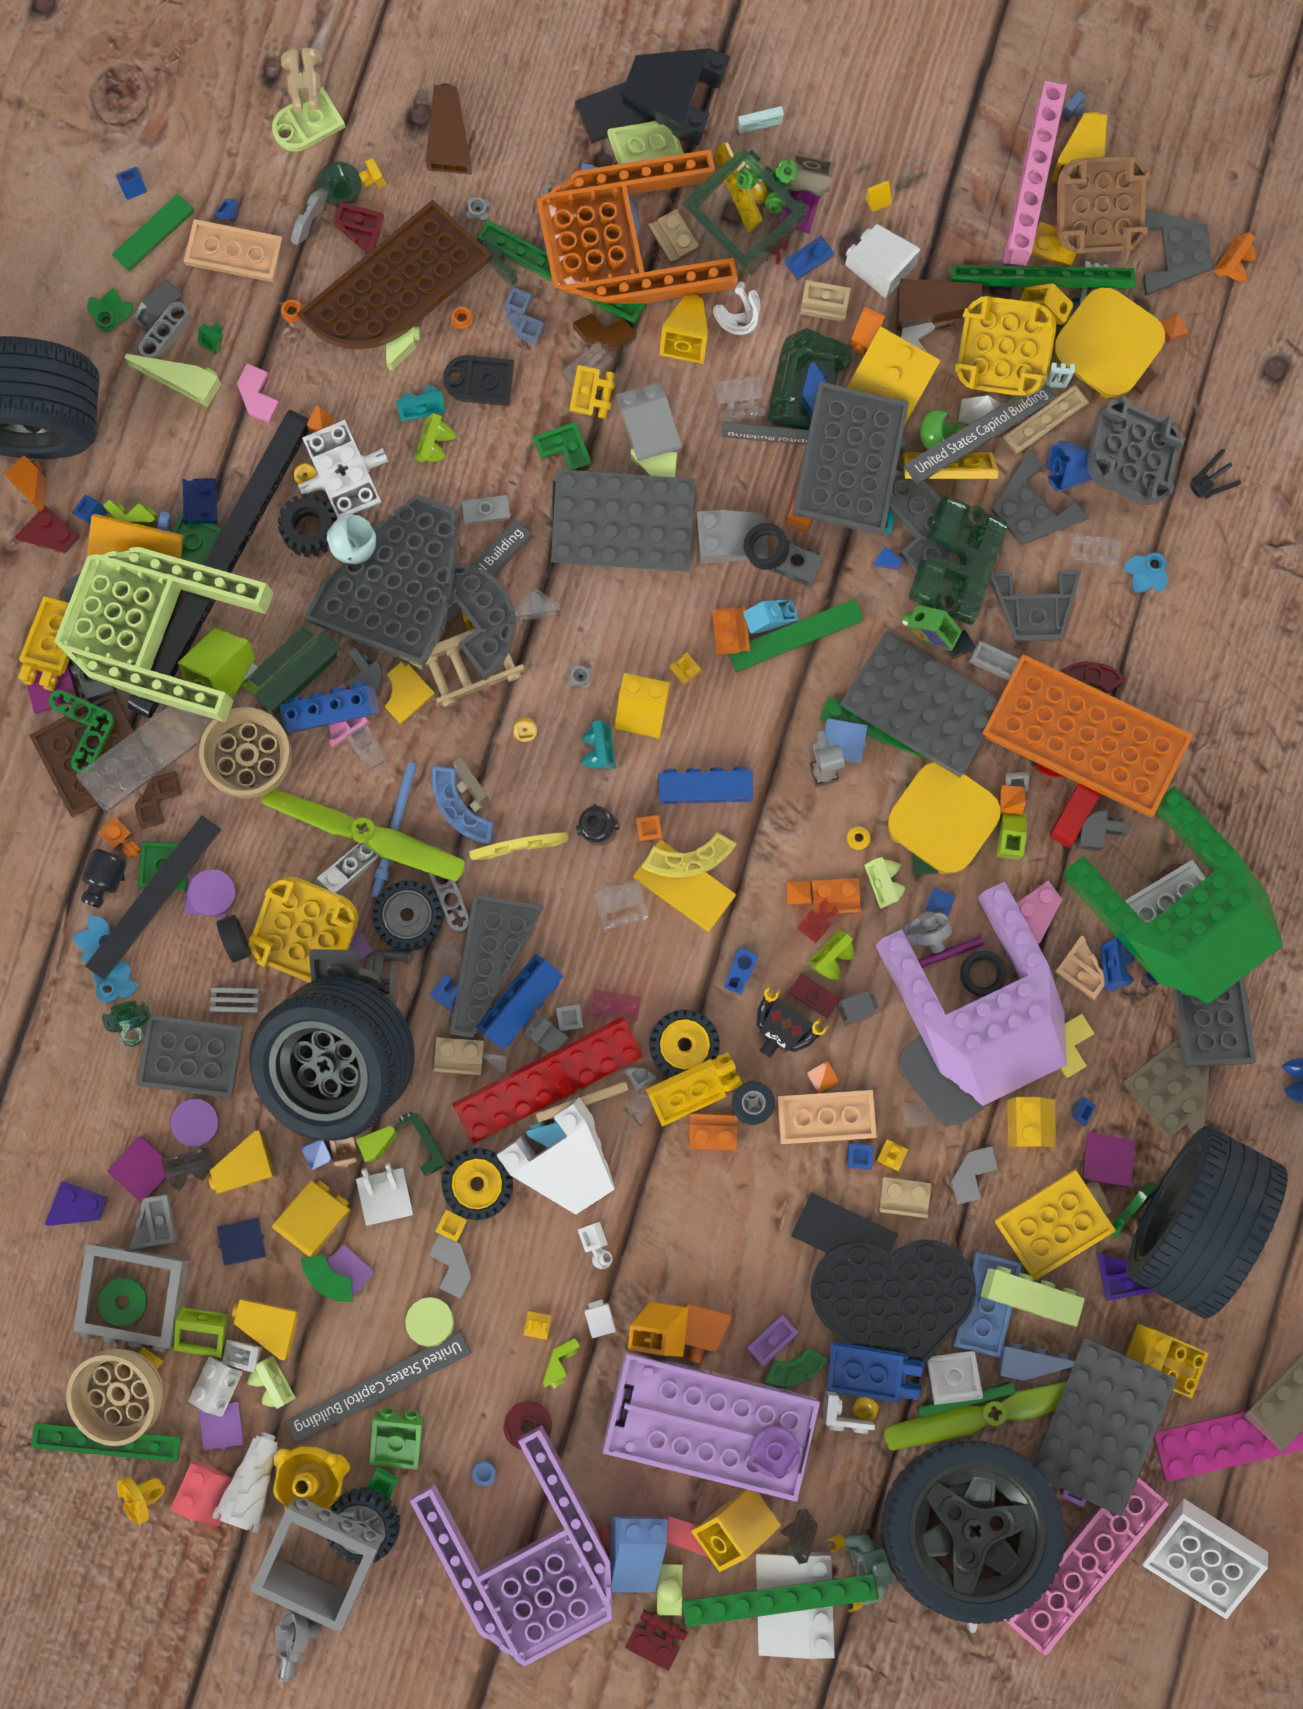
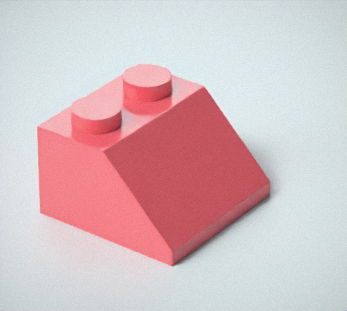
M199 1461L192 1462L170 1510L191 1520L219 1527L222 1522L220 1521L222 1514L220 1513L218 1519L212 1518V1515L233 1477Z

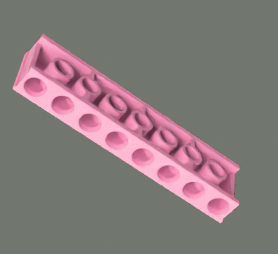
M1044 81L1041 99L1037 100L1002 263L1004 266H1026L1030 258L1067 84L1063 85Z
M1138 1477L1122 1517L1096 1505L1065 1543V1550L1062 1552L1064 1556L1059 1564L1060 1569L1055 1574L1053 1583H1050L1047 1592L1041 1595L1042 1598L1038 1602L1035 1601L1034 1605L1029 1609L1026 1608L1023 1613L1004 1620L1046 1656L1169 1503Z

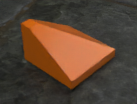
M1179 314L1161 322L1168 344L1189 333Z
M810 881L786 882L787 905L811 904Z
M829 1061L806 1073L818 1094L839 1082Z

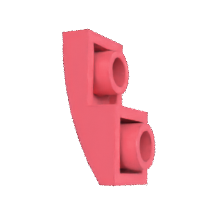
M667 1516V1543L708 1557L691 1532L697 1525Z

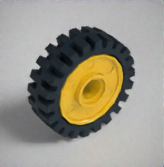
M677 1010L665 1015L653 1028L649 1042L650 1054L658 1069L665 1075L673 1077L710 1059L716 1060L720 1051L719 1035L714 1024L701 1013L693 1010ZM681 1039H688L691 1042V1049L685 1052L681 1051L678 1047V1042Z
M482 1148L468 1149L456 1155L446 1166L442 1177L443 1196L449 1207L458 1215L471 1220L487 1219L498 1214L509 1202L513 1191V1177L506 1170L495 1152ZM476 1177H480L484 1181V1187L480 1191L473 1190L471 1186L472 1180Z

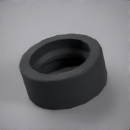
M761 523L747 532L744 538L743 549L748 560L756 568L772 570L779 567L786 560L789 554V542L784 531L779 526L772 523ZM765 535L776 536L780 542V547L773 556L759 558L754 554L753 546L760 537Z
M231 915L218 920L217 929L230 960L235 963L250 957V947L237 917Z
M977 951L969 955L962 963L960 969V980L964 988L977 996H986L999 990L1004 985L1007 977L1006 966L1003 960L997 954L990 951ZM978 960L990 961L997 970L995 982L988 987L976 986L970 979L969 970L971 965Z

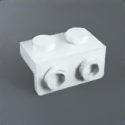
M209 1356L188 1402L206 1413L222 1417L240 1380L242 1371L229 1367L218 1359Z

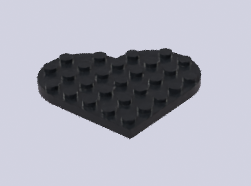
M931 1239L916 1240L901 1246L893 1254H890L887 1250L876 1244L855 1241L841 1244L823 1256L813 1272L810 1292L813 1307L819 1319L843 1343L905 1353V1356H909L908 1360L924 1361L925 1365L970 1315L976 1299V1282L973 1270L965 1257L958 1250L944 1242ZM906 1375V1383H908L914 1376Z

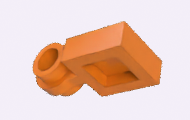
M114 816L98 832L115 850L123 844L124 847L121 850L130 859L139 855L138 852L141 848L133 840L126 841L133 833L117 817Z

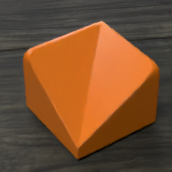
M316 405L307 423L309 432L312 434L331 426L334 419Z
M1002 785L999 793L1000 813L1023 815L1026 803L1025 787Z

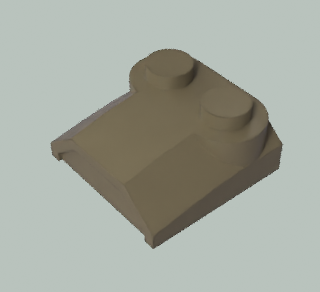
M792 153L790 160L796 163L798 175L795 180L786 183L789 188L794 191L808 190L812 194L819 196L829 192L836 162Z

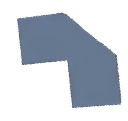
M512 286L504 304V310L514 334L519 339L538 345L546 323L526 315L533 300V294Z

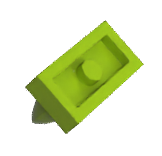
M433 413L426 418L414 457L415 461L420 463L426 460L436 462L446 458L442 448L434 441H451L457 437L453 430L441 421L442 416Z
M838 930L807 964L812 970L822 974L824 977L840 980V969L835 959L836 957L843 960L854 959V949L851 943L853 939L847 933Z

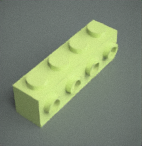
M997 1266V1269L988 1268L980 1297L1077 1327L1085 1298L1077 1296L1078 1291L1065 1287L1063 1291L1055 1289L1056 1284L1042 1280L1041 1284L1033 1282L1034 1277L1019 1273V1277L1011 1275V1269Z

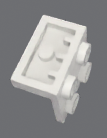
M825 1390L822 1421L830 1430L844 1431V1427H849L854 1432L868 1434L869 1430H875V1424L872 1421L838 1417L837 1415H841L842 1400H840L835 1392Z

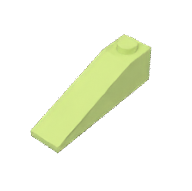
M126 354L124 357L129 366L206 407L210 405L222 385L217 377L218 374L210 368L204 370L194 365Z

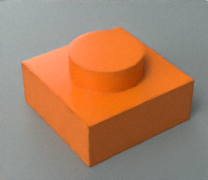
M659 815L636 818L639 843L662 839Z

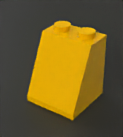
M1099 112L1084 113L1058 158L1051 176V182H1058L1061 170L1071 160L1105 157L1107 115L1100 114Z
M624 673L614 729L660 739L669 699L670 682Z
M1014 1097L1008 1099V1147L1056 1148L1055 1099L1042 1097Z
M311 1180L272 1225L274 1230L309 1257L316 1256L351 1211L347 1207L349 1202L339 1194L335 1197L329 1193L330 1187L321 1180H318V1182Z
M744 1489L692 1529L691 1532L715 1567L721 1572L747 1559L781 1525L774 1513L771 1512L763 1501L759 1492Z

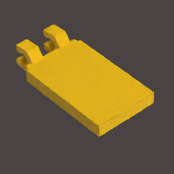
M43 596L19 657L23 665L18 679L23 680L24 684L32 686L36 679L37 671H41L43 673L39 684L44 686L43 688L46 690L54 691L58 682L57 676L61 677L65 673L70 657L54 641L69 605L68 602Z
M728 1052L717 1056L716 1060L710 1059L646 1089L662 1127L727 1097L725 1092L732 1091L742 1085L741 1079L735 1070L736 1066Z

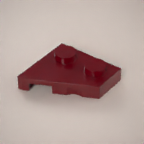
M340 202L334 225L368 254L376 247L384 214Z
M44 505V509L41 512L39 511L20 530L15 538L22 543L34 544L37 547L49 548L65 554L80 536Z

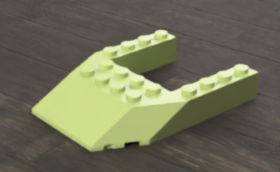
M133 547L122 552L112 551L104 555L95 554L87 556L54 642L92 679L145 699L226 722L234 700L225 692L151 671V667L181 590L266 614L274 594L270 587L260 581L141 547Z

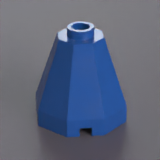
M1069 441L1056 442L1057 445L1051 446L1047 460V470H1052V476H1048V480L1055 491H1065L1093 480L1087 469L1088 448Z

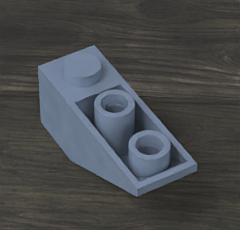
M1010 1342L1009 1346H1003L997 1374L1025 1381L1073 1367L1075 1361L1071 1360L1072 1355L1057 1352L1055 1357L1047 1355L1048 1350L1033 1347L1032 1352L1023 1350L1024 1345Z

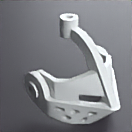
M737 282L735 293L740 295L743 301L744 313L731 314L723 305H715L713 307V314L719 325L726 331L737 335L754 333L756 331L761 309L758 293L755 290H751L747 296L744 291L745 284L743 282ZM738 323L746 324V326L738 325Z

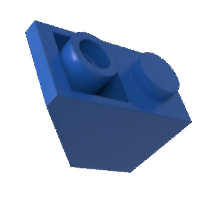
M812 362L809 366L801 403L810 417H812L819 381L827 383L824 370L821 367L818 368L815 362Z

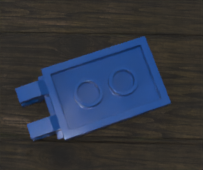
M833 1342L831 1345L827 1391L899 1403L900 1398L919 1400L922 1385L911 1382L906 1383V1375L921 1377L924 1371V1361L908 1360L909 1356H905V1353Z

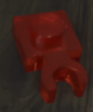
M826 899L820 903L818 913L811 909L797 926L799 931L815 943L831 926L826 920L833 918L838 913L836 907L830 912L825 911V907L829 903Z

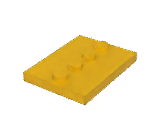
M880 326L847 388L909 402L905 421L906 425L941 359Z
M1076 1168L994 1219L1030 1276L1034 1277V1281L1116 1231Z

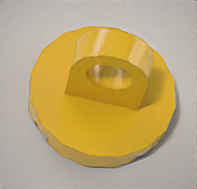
M127 1476L118 1481L116 1487L118 1497H124L125 1502L122 1505L125 1513L136 1525H141L148 1521L149 1513L147 1506L157 1501L165 1492V1486L158 1478L151 1479L137 1486Z

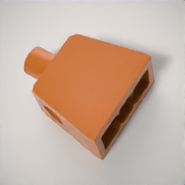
M686 1303V1307H689L685 1344L691 1346L688 1360L702 1364L705 1350L716 1352L731 1320V1315Z

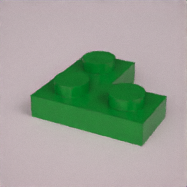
M576 422L533 437L541 460L563 453L569 470L579 471L592 466Z

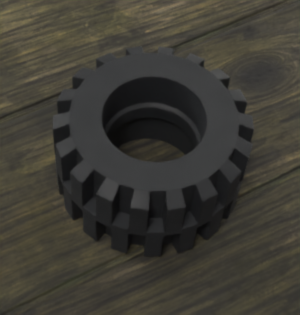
M302 494L300 499L298 496L292 497L294 501L292 503L287 501L285 503L286 509L281 508V517H278V529L283 541L291 551L294 550L295 554L299 556L302 553L304 557H310V554H314V557L320 556V551H323L325 554L328 552L327 547L329 546L327 532L337 520L332 507L322 497L319 500L317 495L312 494L310 498L307 494ZM306 516L318 517L321 519V526L316 533L309 536L296 533L297 523Z

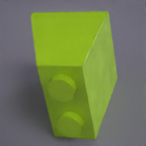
M214 628L178 662L185 681L225 692L233 699L255 657L251 649L252 646L247 639L239 638L228 631Z

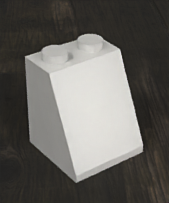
M876 224L872 229L868 228L862 234L861 241L857 246L853 244L848 249L845 265L887 299L899 286L900 278L905 279L916 267L921 249Z

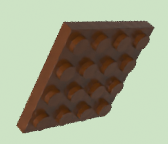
M114 692L91 703L110 712L114 717L115 724L90 773L79 774L71 765L72 757L88 726L65 716L29 735L72 818L156 775ZM87 706L76 710V716L80 718L85 717L88 714ZM106 715L104 718H98L97 721L100 723L99 729L97 730L95 727L92 729V731L98 732L101 736L104 735L100 731L103 724H109ZM91 736L87 739L86 743L89 748L93 749L98 747L100 741L97 736ZM84 748L82 750L86 754L84 759L77 761V764L80 765L79 769L89 765L86 762L88 754L91 757L94 756L93 753H89Z

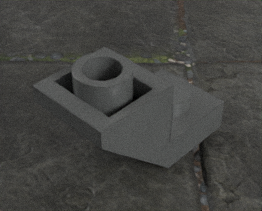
M165 280L141 302L132 320L147 333L171 303L181 301L183 294L168 280Z

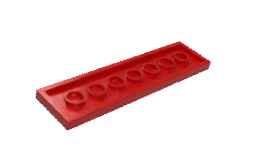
M624 1016L453 1102L452 1105L474 1144L642 1058L643 1055Z

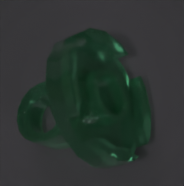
M341 161L332 162L324 166L318 174L316 181L317 190L323 188L329 191L325 203L332 204L334 207L338 208L340 202L353 204L357 200L360 191H362L359 173L349 163Z
M136 1001L120 1003L111 1007V1013L108 1015L103 1013L101 1018L103 1027L109 1032H119L121 1041L125 1046L136 1047L142 1042L143 1034L140 1026L145 1024L151 1016L149 1006L145 1002H142L141 1005H137ZM130 1030L138 1032V1036L134 1040H127L125 1034Z

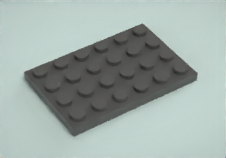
M819 381L792 515L882 536L885 530L909 402Z
M557 469L551 562L689 572L695 479Z
M886 630L843 698L840 706L960 778L985 738L982 733L1000 698Z
M1087 1337L1084 1338L1034 1467H1038L1049 1483L1122 1517L1178 1378Z

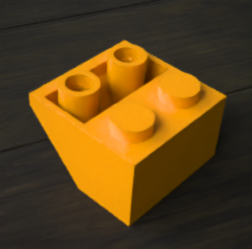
M649 1302L630 1325L628 1350L663 1356L683 1357L689 1307Z

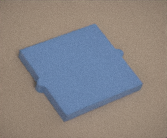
M827 718L825 735L829 746L839 745L844 760L861 763L863 748L867 744L865 737L868 725Z

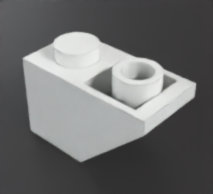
M603 1300L590 1302L588 1304L589 1308H586L584 1311L592 1338L616 1332L609 1302L603 1303Z

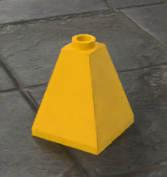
M695 294L685 295L662 326L659 355L704 364L708 330L703 298Z

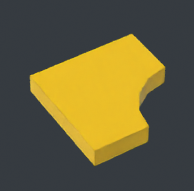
M400 662L387 674L391 681L392 694L390 700L385 705V709L401 725L435 696V693L409 664L405 667Z

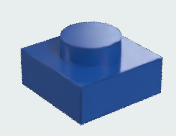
M933 888L924 910L933 913H944L948 917L955 896Z
M849 1144L847 1168L872 1170L874 1146Z

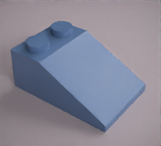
M611 1516L609 1552L611 1592H656L667 1544L668 1519L659 1516Z

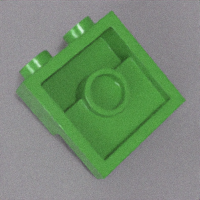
M382 1408L380 1411H376L372 1425L369 1465L418 1470L424 1416H419V1413L416 1411H406L404 1414L394 1413V1410L391 1408Z

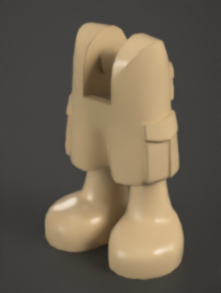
M303 48L301 50L304 64V72L302 74L299 69L300 55L296 49L289 50L281 56V66L285 70L290 71L286 81L296 113L303 112V102L309 101L311 111L318 110L320 75L314 71V68L322 64L323 57L316 49Z

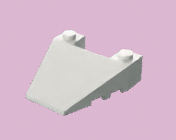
M579 1097L560 1109L554 1116L565 1132V1137L536 1155L523 1135H521L497 1154V1157L511 1176L574 1214H578L615 1189L607 1161L603 1156L600 1138H598L595 1130L593 1116Z

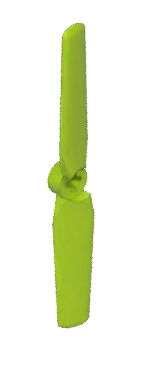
M273 789L265 794L262 799L264 805L331 834L353 838L361 844L367 843L368 847L381 857L452 881H457L464 871L465 861L395 829L376 827L368 818L363 817L355 820L343 812L277 789ZM367 828V832L364 831L362 834H359V829Z
M1067 1382L1018 1391L1000 1402L989 1401L984 1406L967 1405L887 1426L884 1429V1438L888 1448L894 1451L972 1435L988 1424L999 1426L1005 1420L1025 1421L1056 1411ZM993 1406L996 1410H1000L997 1420L988 1416Z

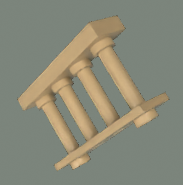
M476 628L436 643L426 665H429L441 693V697L436 698V704L438 707L443 705L444 708L456 704V700L506 679L509 682L522 677L521 673H524V666L521 664L515 667L510 654H508L503 662L506 671L492 675L486 681L481 680L472 684L460 657L461 647L458 643L475 632ZM445 654L451 657L463 688L451 693L437 662L439 660L438 657Z

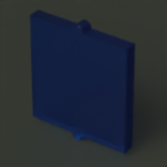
M259 1218L217 1226L220 1241L218 1248L221 1249L224 1266L266 1257L263 1243L265 1236L262 1235Z

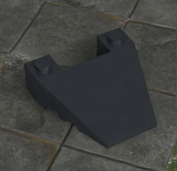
M710 48L636 55L621 96L641 111H646L653 116L658 124H663L669 128L675 137L699 146L710 113L689 106L698 81L720 89L730 56Z

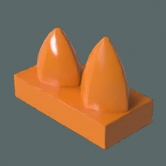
M1250 232L1237 235L1214 269V272L1219 277L1227 275L1236 281H1248L1246 270L1240 261L1241 259L1245 261L1256 260V251L1252 244L1256 237Z

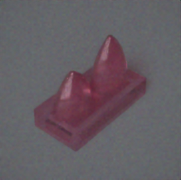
M594 990L591 1014L615 1018L624 1016L625 1019L638 1021L641 996Z

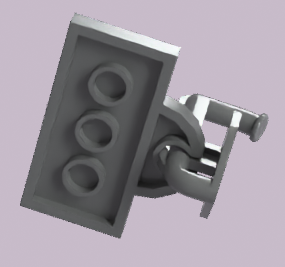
M310 949L311 981L326 977H347L370 984V986H374L382 994H389L390 1001H393V1004L397 1006L398 981L396 962L391 964L390 979H382L385 960L406 961L407 964H410L413 960L414 952L412 950L374 951L371 954L369 969L360 968L359 950Z

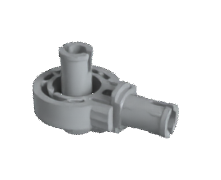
M925 912L918 918L913 919L910 924H905L902 931L911 947L914 945L929 946L931 953H939L945 949L943 940L950 936L952 927L949 918L944 913ZM893 933L883 934V937L889 936Z
M292 1610L286 1611L283 1614L280 1624L275 1629L276 1647L278 1649V1656L281 1658L277 1678L282 1682L293 1681L296 1662L301 1660L302 1653L307 1647L308 1639H317L320 1635V1626L317 1622L308 1623L307 1617Z

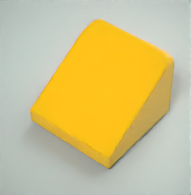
M884 181L867 189L865 199L872 212L892 204L889 181Z

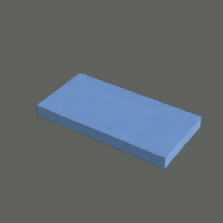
M974 1251L971 1268L976 1282V1299L970 1315L956 1330L953 1346L1001 1358L1012 1307L980 1297L988 1268L997 1269V1266L1011 1269V1275L1019 1277L1022 1263Z

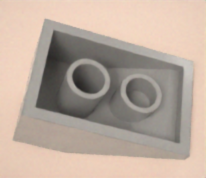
M660 382L616 395L620 416L638 461L682 448L673 416Z
M728 510L698 511L696 522L700 564L748 560L743 549L744 538L747 532L754 526L766 523L765 513ZM767 535L760 537L753 546L754 554L759 558L769 557Z

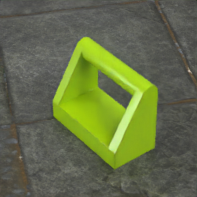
M388 1126L356 1139L364 1161L371 1163L380 1159L399 1135V1130Z
M181 1307L175 1320L173 1350L222 1358L229 1314ZM183 1330L218 1335L217 1348L181 1342Z

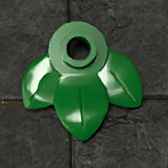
M113 288L101 300L89 297L87 310L95 318V325L100 331L110 332L116 328L118 323L126 321L131 316L133 303H122L120 296ZM105 319H110L108 324H103Z

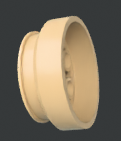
M251 707L230 709L226 722L214 719L205 729L199 747L200 763L207 778L222 792L233 797L245 799L259 797L275 789L285 778L292 757L290 740L280 723L267 712ZM247 729H255V734L252 738L244 737ZM233 739L234 746L231 749H224L225 741ZM267 741H275L273 749L264 750V744ZM246 752H254V757L251 761H243V756ZM227 762H232L233 769L227 773L223 772V765ZM268 763L274 764L272 772L268 774L263 773L264 765ZM245 775H253V780L250 784H242V778Z
M107 1349L95 1353L74 1370L67 1386V1406L75 1425L88 1438L109 1446L125 1445L138 1439L155 1423L161 1409L163 1386L157 1369L143 1355L130 1350ZM125 1365L130 1368V1372L125 1368ZM120 1388L124 1390L125 1394L120 1391ZM136 1405L140 1407L142 1412L137 1409Z

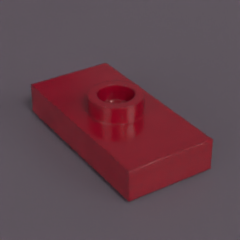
M800 973L788 994L828 1019L840 1001L839 997Z

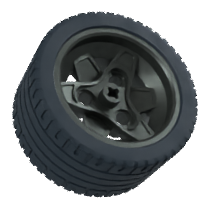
M1211 1126L1202 1127L1187 1141L1173 1160L1142 1216L1127 1257L1126 1274L1128 1278L1205 1319L1216 1315L1231 1300L1237 1289L1241 1287L1273 1230L1288 1184V1172L1285 1166Z
M960 1441L941 1444L922 1452L920 1456L912 1459L904 1467L905 1469L899 1472L898 1477L891 1484L892 1488L888 1490L887 1498L883 1505L884 1511H882L881 1515L882 1546L887 1555L892 1573L896 1575L897 1581L903 1586L905 1591L910 1593V1596L920 1604L947 1618L973 1624L997 1623L1003 1621V1619L1013 1618L1014 1615L1023 1613L1026 1608L1032 1607L1035 1601L1038 1602L1042 1598L1041 1595L1047 1592L1050 1583H1053L1055 1580L1054 1576L1060 1569L1059 1564L1064 1556L1062 1552L1065 1550L1064 1539H1066V1532H1064L1065 1521L1062 1518L1063 1511L1059 1506V1499L1055 1496L1053 1487L1048 1484V1479L1042 1475L1038 1467H1034L1030 1460L1025 1459L1023 1455L1015 1453L1010 1448L983 1441ZM970 1482L963 1498L949 1490V1488L957 1484ZM995 1490L1007 1499L1010 1504L1009 1506H995ZM953 1505L959 1510V1516L955 1520L949 1519L947 1515L948 1508ZM932 1508L941 1523L926 1532L927 1519ZM993 1516H997L1001 1520V1526L997 1530H992L989 1525L990 1519ZM969 1526H974L972 1529L975 1532L974 1535H969L971 1532ZM1018 1532L1016 1549L1013 1551L1005 1538ZM966 1548L972 1551V1559L968 1563H964L961 1559V1552ZM951 1555L952 1574L945 1570L935 1557ZM983 1564L997 1571V1573L989 1577L978 1579Z

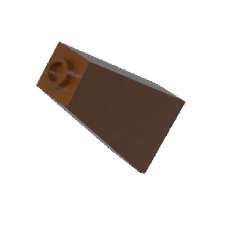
M447 83L434 84L426 152L427 171L472 175V163L457 87Z
M900 278L897 297L896 330L901 331L906 327L929 322L934 324L963 318L965 308H968L973 301L986 296V292H982V283Z

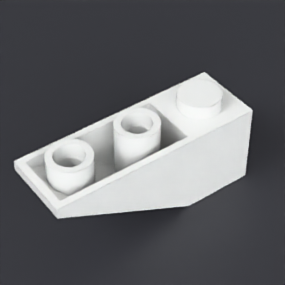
M358 843L317 877L314 884L342 895L380 855L369 848L367 843Z

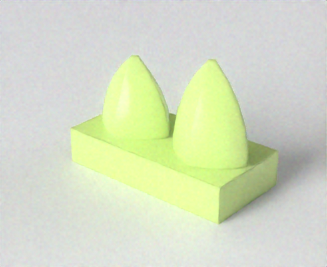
M883 857L865 864L864 866L880 909L898 902L904 894L905 887L899 883L892 882L891 878L898 872L901 864L892 860H884Z
M274 1356L259 1362L254 1372L250 1373L247 1380L248 1385L256 1387L265 1386L267 1389L262 1398L263 1405L278 1409L296 1399Z

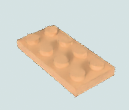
M194 219L184 263L188 266L274 282L284 240L282 236Z
M873 1090L777 1096L781 1144L877 1138Z

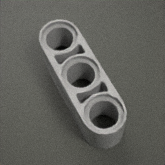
M171 303L143 337L138 347L142 357L162 360L191 323V317L183 303ZM177 313H184L181 318H174ZM163 331H170L167 336H160ZM156 348L154 353L146 354L148 349Z

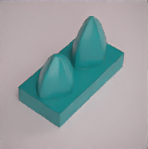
M429 383L424 387L422 395L415 396L406 391L400 399L396 400L401 422L427 417L433 413H446L442 392Z
M602 720L592 722L593 726L585 731L581 739L587 744L596 745V749L588 752L580 763L589 768L616 769L610 723Z

